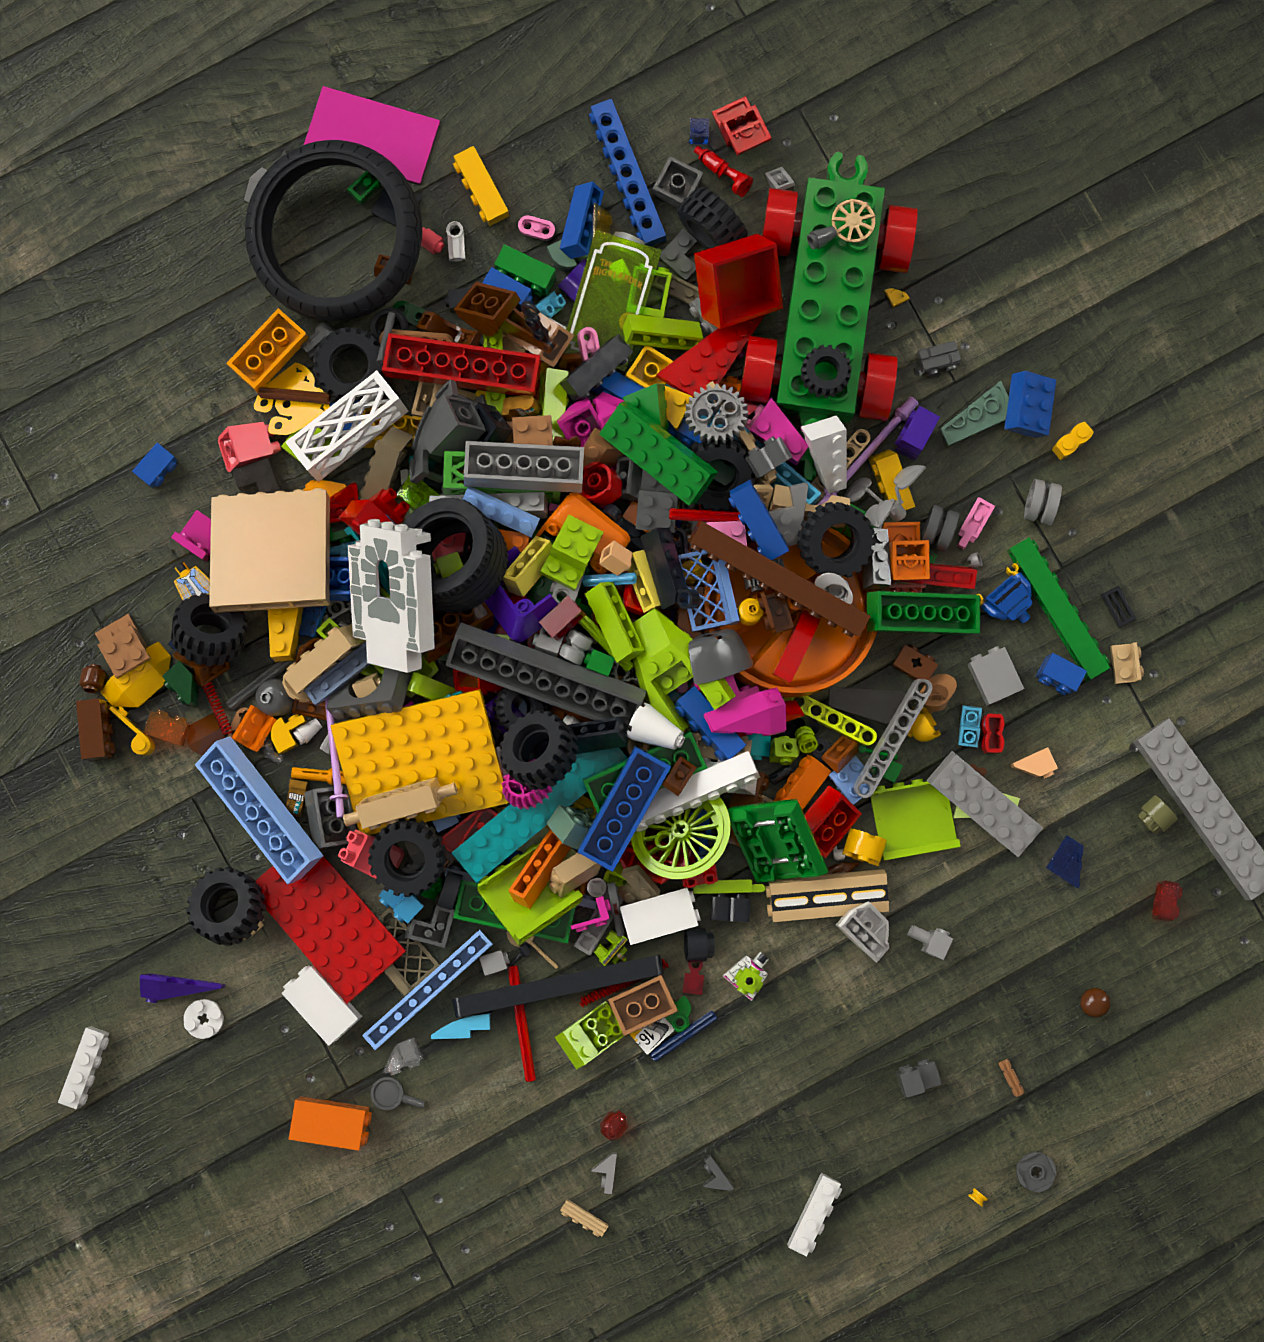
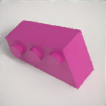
M771 398L749 429V432L763 444L764 441L772 436L775 439L781 437L793 456L788 461L797 466L807 452L808 445Z

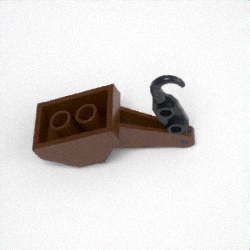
M475 282L454 308L458 317L480 334L494 337L499 330H502L549 354L556 347V343L548 335L549 331L540 322L541 318L538 315L540 311L534 304L528 301L522 302L521 309L524 315L516 309L521 299L515 291Z

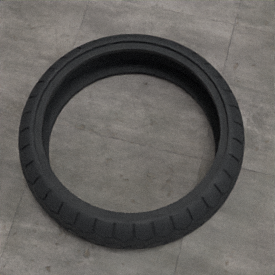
M323 140L308 143L291 150L279 158L264 173L252 193L247 208L245 241L248 256L257 277L276 300L290 310L309 318L324 321H345L359 318L378 310L401 291L409 280L418 261L422 243V219L418 201L409 182L390 160L377 151L355 142ZM332 165L352 166L373 174L390 196L395 210L397 229L392 254L381 273L367 286L354 293L332 298L308 295L287 278L277 261L272 241L273 221L277 207L287 190L307 173Z

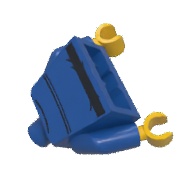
M1013 563L1012 567L1015 571H1011L1008 567L1006 568V573L1010 577L985 598L986 602L983 601V597L980 595V606L991 617L1000 620L1009 619L1011 621L1018 618L1021 623H1025L1030 619L1026 609L1032 605L1030 599L1032 596L1031 584L1021 572H1018V565Z

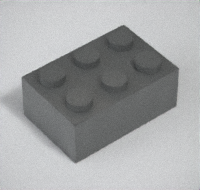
M343 785L342 794L348 796L347 799L343 800L344 814H349L353 812L347 785ZM334 787L313 789L305 792L311 838L316 847L324 849L348 845L349 841H347L346 837L349 831H355L356 827L355 824L346 826L343 818H337L335 801L330 800V797L335 795Z

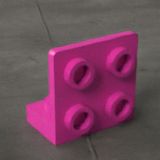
M196 510L180 534L174 532L171 538L207 562L211 554V519Z

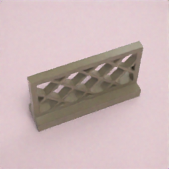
M390 907L378 919L383 923V918L389 913L394 917L393 909ZM394 917L395 926L385 927L387 929H394V937L396 938V930H405L406 932L407 926L404 922L401 923ZM407 938V942L398 941L400 944H407L406 955L400 957L405 958V969H396L392 964L384 972L404 997L440 966L420 941L413 940L414 942H409V938ZM409 944L417 945L420 948L419 956H408ZM408 958L419 959L418 970L407 969ZM421 959L430 960L434 967L429 971L420 970ZM406 972L418 973L417 981L412 986L406 980Z

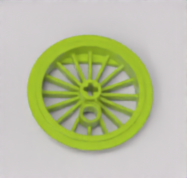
M719 797L715 800L702 802V805L697 807L690 818L691 807L686 809L684 819H682V814L678 815V821L672 815L671 818L674 823L667 819L664 821L671 828L653 824L649 825L648 828L661 830L657 835L645 837L646 829L639 832L635 831L631 838V843L640 862L651 872L670 879L694 877L712 867L722 856L730 837V817L722 799ZM704 808L707 814L694 821ZM709 818L713 821V824L696 827ZM683 828V834H680L679 830ZM714 828L718 831L717 837L695 833ZM693 837L716 842L712 849H710ZM669 838L667 845L662 846L660 844L662 839ZM689 840L709 853L701 859ZM655 841L657 846L648 851L646 843ZM686 842L698 859V862L689 865ZM681 846H683L685 866L676 867ZM676 847L672 866L664 865L663 863ZM659 850L664 851L665 853L659 861L652 857Z

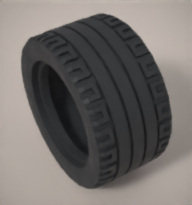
M459 498L432 500L418 507L403 522L408 528L422 529V532L430 533L431 541L416 545V550L422 551V554L430 555V557L437 545L447 537L458 533L472 534L473 547L466 564L449 577L431 579L434 610L442 613L469 611L484 603L500 586L507 570V544L498 528L470 502Z

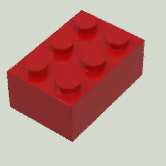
M831 786L824 790L805 813V818L818 848L825 859L862 815L843 794Z

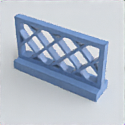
M704 550L701 553L696 551L678 555L681 567V559L689 558L695 562L690 571L682 567V570L687 573L685 580H687L689 575L698 580L699 582L694 588L695 590H697L700 583L710 588L706 597L699 594L703 602L698 609H693L696 611L694 615L692 609H687L692 632L725 625H735L739 622L728 568L725 567L726 563L720 559L718 562L712 560L709 567L699 562L702 555L709 554ZM696 564L706 569L702 578L691 573ZM708 571L716 576V582L713 586L703 580ZM712 590L720 594L721 599L717 605L707 599ZM705 602L715 607L710 616L700 611ZM718 609L724 613L726 621L717 622L711 617ZM699 613L707 618V621L704 625L696 627L694 618Z

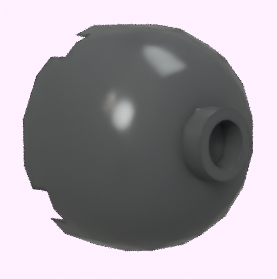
M274 678L264 681L256 692V704L260 711L268 716L281 717L288 714L293 708L291 706L295 700L288 696L282 679Z

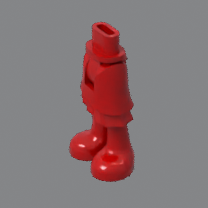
M699 146L694 149V153L699 156L698 160L703 162L715 175L717 174L719 178L722 175H726L734 181L732 186L733 193L740 197H744L753 184L752 177L728 167L729 163H726V160L709 149H702Z

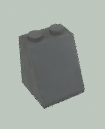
M443 395L423 440L430 454L444 457V451L465 452L466 441H477L486 429L472 401Z

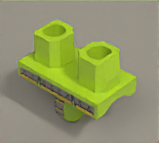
M611 930L605 937L612 943L611 946L606 949L599 944L594 949V953L604 966L610 960L614 964L620 959L624 962L627 960L623 955L628 949L623 945L628 939L624 935L617 936V933Z

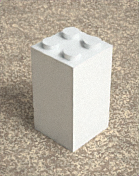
M688 888L621 906L620 910L630 945L698 926L697 921H701L698 909H693L692 902H695L693 891H688Z
M305 966L298 973L299 977L297 979H291L283 986L285 990L282 992V995L330 1046L363 1016L351 1003H345L315 966Z

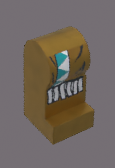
M532 395L504 398L502 416L510 422L513 417L536 416L542 407L540 402Z
M290 779L286 808L292 816H302L306 802L304 793L309 790L310 783Z

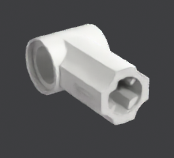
M457 221L450 222L446 227L449 261L459 262L466 260L463 227ZM454 228L460 229V233L456 236L450 234Z

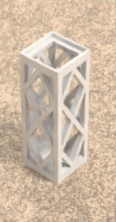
M375 371L287 440L286 444L306 470L319 482L405 415L408 410L379 372ZM384 393L389 399L382 400ZM363 396L360 402L353 404L356 397ZM372 407L370 414L362 415L365 408ZM381 418L379 425L371 426L374 421ZM353 422L350 430L342 431L345 423ZM324 427L320 433L314 435L316 428ZM332 438L330 445L323 446L326 439ZM341 450L339 456L332 457L336 451ZM307 454H313L311 460L307 456Z

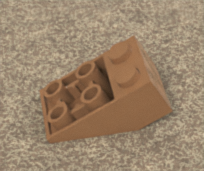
M542 313L538 314L541 318L540 322L547 328L549 337L556 343V347L550 354L508 333L506 334L507 337L532 354L540 355L541 360L553 368L575 336Z

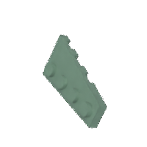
M1001 381L940 428L947 447L1006 421L1009 396Z

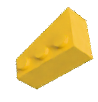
M888 449L870 456L868 460L884 501L890 499L898 500L894 479L903 470L898 454ZM909 487L903 490L899 489L901 499L903 500L902 507L905 510L915 507Z

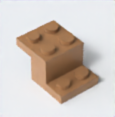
M551 415L513 417L512 421L507 422L513 431L505 443L553 446Z
M129 614L95 633L100 642L98 647L117 679L151 660L146 651L148 646Z

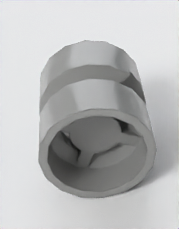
M571 629L566 637L568 642L563 643L558 654L575 664L581 665L585 657L584 651L589 650L593 640L581 632Z

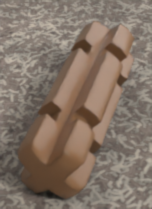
M1005 1059L999 1062V1066L1004 1071L1003 1074L1009 1086L1012 1087L1014 1096L1018 1097L1024 1094V1089L1019 1085L1020 1081L1014 1069H1011L1010 1061Z

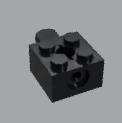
M478 402L475 408L486 431L476 442L505 443L513 430L495 406Z

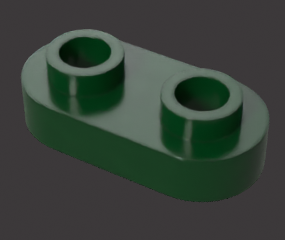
M398 301L393 306L396 309L404 307L405 311L403 313L408 320V324L414 327L419 322L416 316L418 314L422 315L426 311L406 301Z

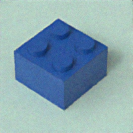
M1051 653L1045 657L1035 677L1039 679L1038 682L1045 686L1051 685L1056 688V692L1066 696V694L1070 695L1077 691L1087 671Z

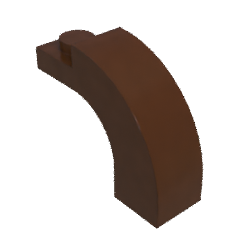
M424 311L416 326L422 332L449 334L452 336L454 343L478 346L482 336L477 331L458 327L446 321L435 312Z

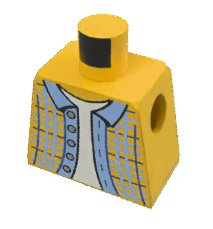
M185 562L175 568L180 577L174 583L182 600L189 599L190 596L195 594L197 596L201 593L210 595V579L197 566L189 569Z

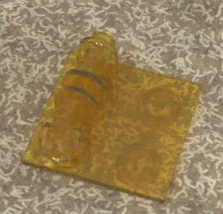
M594 203L592 246H594V249L600 250L603 243L610 242L612 239L610 233L612 216L596 203Z

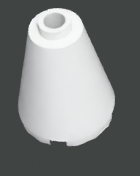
M643 703L644 707L639 706L629 725L632 726L631 732L627 731L628 738L673 750L682 746L685 737H683V732L650 704Z

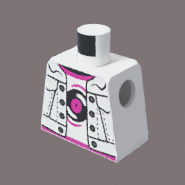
M761 952L754 960H751L746 955L725 972L723 977L738 988L739 986L735 984L736 980L734 979L738 970H743L744 967L749 969L752 966L761 972L759 976L762 977L761 982H763L767 973L762 967L769 959ZM748 977L746 979V984L751 985L753 983V979L751 977ZM754 992L753 995L748 993L746 997L752 1001L757 992Z

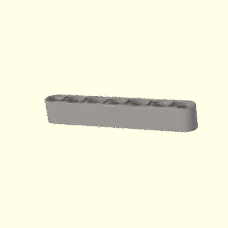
M916 679L910 686L853 786L854 792L858 796L868 798L874 793L932 692V684L928 680ZM923 682L926 685V689L923 693H920L918 685ZM914 699L916 701V707L910 710L908 707V703L910 700ZM905 716L907 722L901 727L898 720L900 717ZM892 733L897 735V740L894 743L889 742V735ZM882 750L887 751V757L884 760L879 758V753ZM872 767H876L878 770L877 775L871 777L869 774V770ZM866 783L868 790L866 793L861 794L859 788L862 784Z

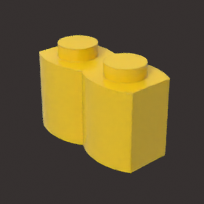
M1081 422L1069 434L1060 438L1053 446L1052 451L1060 460L1066 459L1078 447L1084 445L1092 437L1094 431L1086 422Z

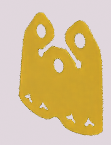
M294 363L265 385V387L324 392L322 389L314 387L315 378L313 374L300 363ZM258 395L254 403V409L264 413L270 411L274 399H266L268 404L263 407L260 405V402L265 398H260ZM276 400L275 407L279 414L292 416V419L273 417L270 420L268 431L271 434L277 435L294 433L307 426L330 408L329 404H324L323 408L325 410L323 411L320 409L322 406L320 403L290 401L291 405L288 408H284L283 403L287 400ZM277 422L283 424L281 429H275L274 426Z

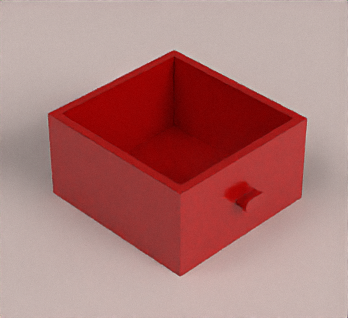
M754 234L694 253L702 319L719 329H723L783 309L777 243L759 234Z

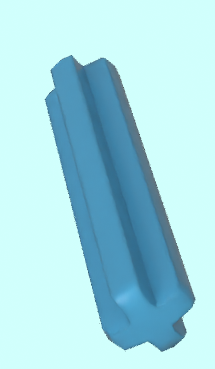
M634 572L621 573L618 576L614 573L584 575L582 583L585 587L596 586L600 582H613L614 585L635 584L637 576Z

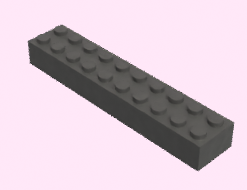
M462 622L455 634L445 665L592 720L621 716L630 730H632V726L629 725L636 710L642 705L646 694L644 689Z

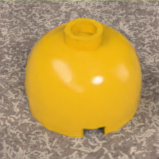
M924 707L921 709L907 735L910 738L913 736L917 741L928 742L941 734L939 730L935 731L934 726L937 724L932 715L928 713V709Z

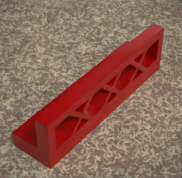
M929 563L930 579L899 580L900 582L975 589L977 570L971 567Z

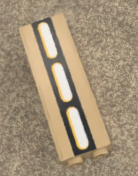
M884 869L826 874L808 878L778 879L769 881V886H766V897L770 898L767 912L768 917L771 916L773 922L844 916L848 910L868 901L879 912H889L887 874Z

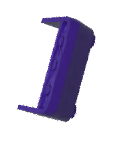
M516 546L507 552V569L521 554ZM501 586L485 601L505 632L516 643L525 641L543 626L539 621L558 605L551 594L535 605L529 599H522L513 604Z

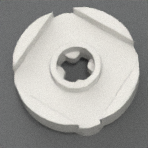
M203 999L195 1001L185 1011L184 1027L196 1038H210L217 1034L223 1026L224 1016L220 1006L212 1000ZM205 1013L207 1014L206 1018L209 1019L208 1023L204 1022L203 1024H201L199 1016H203Z

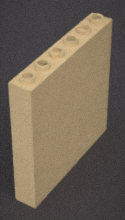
M315 488L312 491L297 489L293 492L276 491L275 493L268 494L257 492L254 495L239 493L237 496L219 495L218 497H212L209 606L214 613L330 605V496L326 490L321 488Z

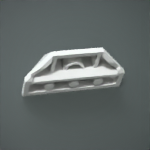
M869 901L848 910L836 924L854 944L876 963L889 949L888 920Z

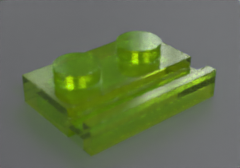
M410 474L396 493V497L400 501H405L413 511L428 503L430 496H440L423 481H419L417 484L410 482Z

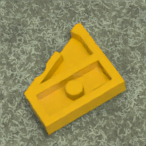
M665 386L664 395L667 402V420L678 431L685 418L686 404H690L689 397L693 398V396Z

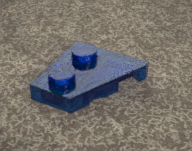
M1066 835L1047 864L1046 869L1072 886L1079 888L1080 870L1082 868L1081 858L1084 846Z

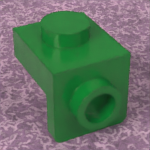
M330 525V541L333 545L338 543L342 545V543L351 542V539H354L352 534L347 535L344 530L333 533L332 526Z

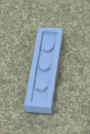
M473 487L467 488L462 499L476 506L486 517L529 537H532L540 518Z

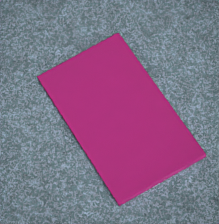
M323 86L304 145L323 140H343L364 145L390 160L402 172L407 181L420 184L440 120Z

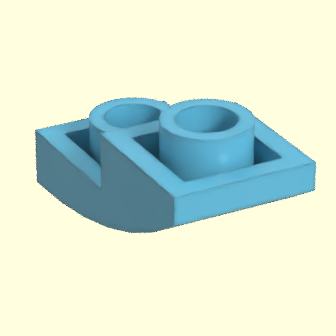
M962 705L958 745L978 747L982 714L981 707Z

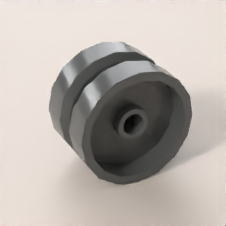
M933 504L924 525L920 541L929 540V546H931L935 537H937L935 542L936 550L946 552L956 531L959 512L949 510L942 520L943 507Z

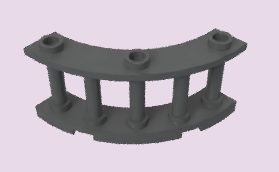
M451 379L435 395L437 399L431 407L428 406L425 410L412 444L414 456L413 459H410V482L417 484L424 477L442 484L443 495L444 457L430 454L423 440L443 395L470 400L475 407L478 402L486 404L485 395L483 394L475 401L458 394L457 384ZM428 458L443 464L442 476L428 470Z

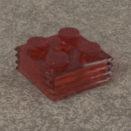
M1167 880L1157 882L1152 911L1153 919L1173 921L1175 918H1178L1179 907L1177 906V900L1182 896V887H1179L1180 884L1178 882Z

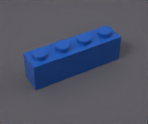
M593 181L575 186L559 248L570 259L589 254L604 191Z
M748 480L730 490L731 497L728 499L732 507H737L740 514L738 517L742 524H747L750 529L748 534L753 542L757 541L759 554L773 560L788 552L787 542L752 481Z
M695 686L674 704L676 712L689 721L688 725L693 731H698L702 736L701 739L704 744L712 747L715 751V756L720 761L733 758L746 746L736 732L734 734L711 732L703 715L713 711L714 708Z

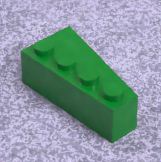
M656 383L623 397L624 402L629 401L668 432L667 402L664 395L665 384Z

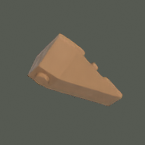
M594 428L583 446V468L592 462L605 463L612 468L617 464V458L623 457L624 454L600 436L599 433L601 431Z

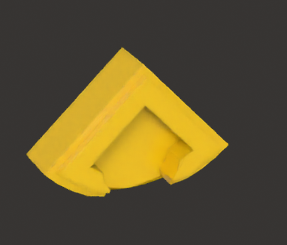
M894 288L884 290L892 308L910 299L905 292Z

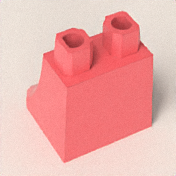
M264 422L228 426L218 437V444L228 472H234L248 465L267 460L272 455L281 451L278 441L270 443L269 437L275 434H271L268 431L269 425H265Z
M356 829L355 831H349L346 837L349 844L346 849H341L338 857L341 858L340 861L376 879V875H371L370 872L372 866L368 864L369 849L376 836ZM393 845L390 850V858L398 869L404 857V851L402 848Z

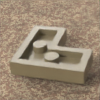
M639 864L623 869L621 875L629 884L619 886L617 892L627 904L659 896L661 890Z

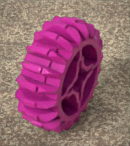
M509 774L503 776L504 782L501 783L503 787L502 793L507 802L520 810L523 808L529 810L530 806L536 808V804H543L542 800L544 798L549 799L547 793L552 792L550 786L541 790L539 788L533 790L529 787H524Z

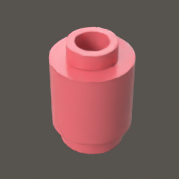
M423 227L421 246L432 254L440 253L445 245L443 243L444 239L431 229Z

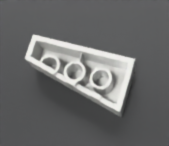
M833 416L802 426L801 429L810 449L809 452L813 458L819 480L828 493L847 488L846 428L837 416Z

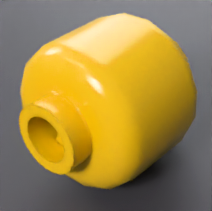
M748 598L738 606L739 621L747 626L759 622L763 617L764 609H760L757 599Z

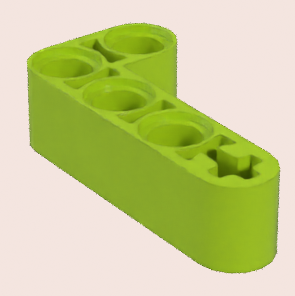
M413 672L407 687V691L431 701L445 698L449 693L458 692L453 687Z

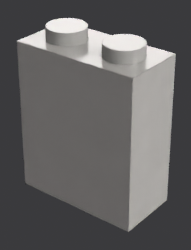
M999 646L988 650V655L983 657L981 654L970 658L972 662L967 664L986 706L1024 689L1005 647L1001 649Z

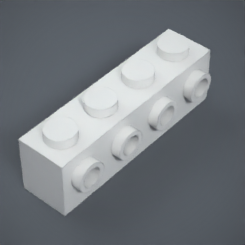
M92 1026L85 1028L58 1103L74 1109L85 1105L88 1098V1089L95 1080V1070L99 1068L102 1061L101 1054L109 1042V1032Z
M823 1173L820 1174L787 1243L790 1249L806 1257L809 1252H813L816 1246L814 1240L817 1234L821 1235L825 1226L823 1221L826 1216H830L833 1210L831 1204L834 1198L838 1199L842 1191L839 1181Z

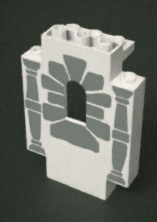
M370 519L368 523L360 525L361 540H357L356 544L348 545L353 637L366 640L367 663L406 673L422 669L421 652L435 649L430 555L422 554V551L416 550V545L431 541L430 533L422 532V529L408 528L406 524L395 525L393 522L381 523L379 519ZM380 560H383L389 569L390 599L380 597L378 571Z

